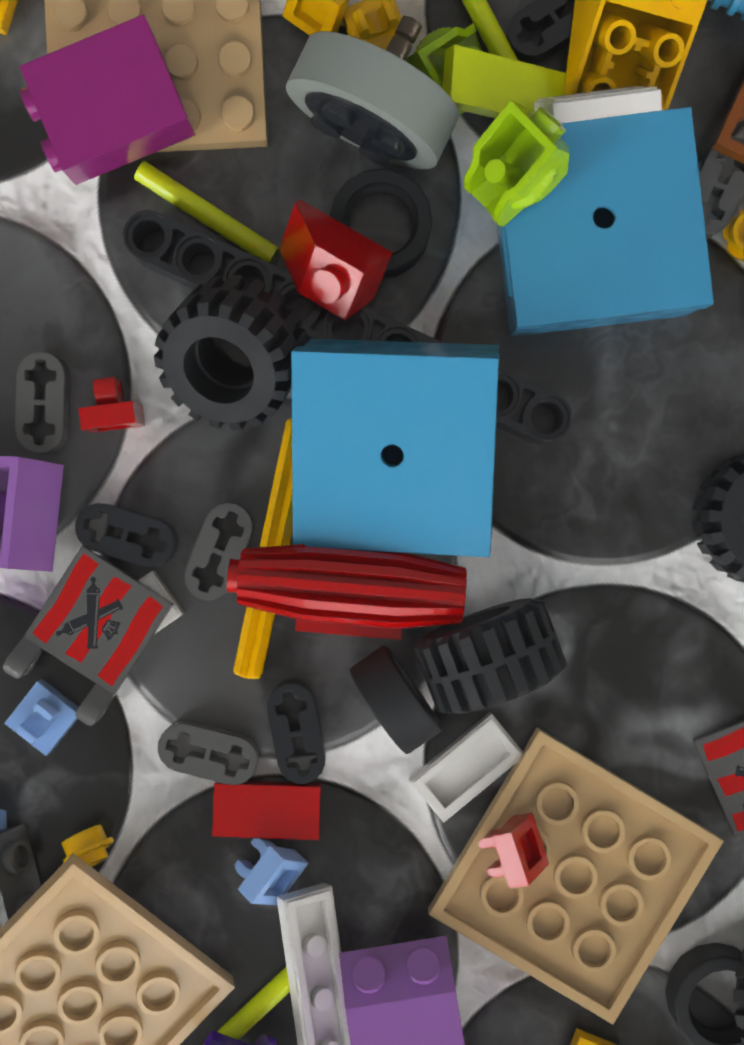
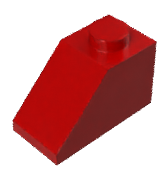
M301 199L294 203L279 248L298 293L345 321L375 298L393 253Z

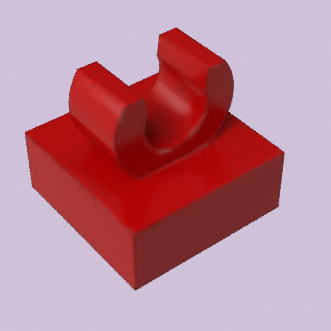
M116 377L93 380L97 406L78 408L81 430L98 433L145 426L143 406L134 401L124 402L121 380H116Z
M533 812L513 815L500 829L490 831L478 842L480 849L496 848L499 860H496L487 869L489 876L495 878L505 876L509 889L529 886L549 865Z

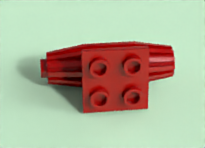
M304 544L243 548L240 559H230L227 592L236 593L237 603L296 619L295 631L402 640V628L462 624L467 587V570L465 567L410 553L307 547Z

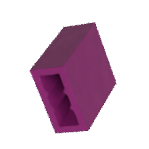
M145 14L19 66L27 84L26 87L19 89L23 103L34 122L42 120L49 137L41 141L45 156L55 173L63 171L75 185L196 136Z

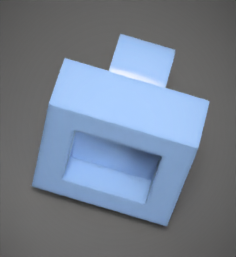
M41 679L35 683L4 724L47 756L54 750L78 719L76 711L79 707L44 679Z
M253 838L251 844L260 852V859L255 866L245 860H237L234 864L237 873L245 878L238 890L251 904L278 906L276 896L286 894L309 863L295 849L276 847L270 840Z

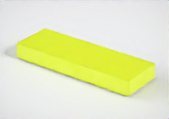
M454 44L445 50L442 89L451 97L458 110L496 118L510 100L523 105L534 113V102L538 98L563 95L566 73Z

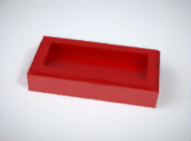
M247 780L238 785H230L215 781L212 837L319 840L321 783L296 784L294 782Z

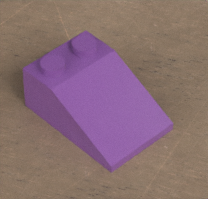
M0 456V568L53 572L64 465L24 457Z
M447 936L339 953L351 1045H465Z

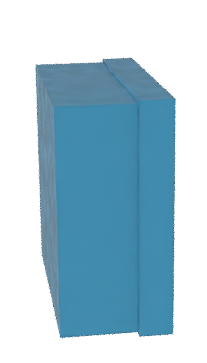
M691 107L561 123L566 129L561 139L569 147L568 173L540 202L524 208L504 227L497 224L510 337L683 317L692 314L696 310L707 309L712 306L714 299Z
M310 339L304 346L294 348L291 351L293 545L304 544L307 547L490 557L499 345Z

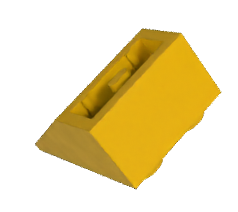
M575 0L563 95L631 86H655L657 89H661L662 110H668L707 0Z

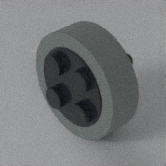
M402 16L395 30L396 36L392 37L386 50L364 40L341 33L321 31L311 34L286 83V91L289 97L311 118L310 123L316 129L328 136L341 138L359 147L358 151L363 156L380 165H388L389 162L414 169L434 168L459 119L458 108L451 97L431 78L406 62L412 49L411 44L415 43L422 29V25L409 16Z

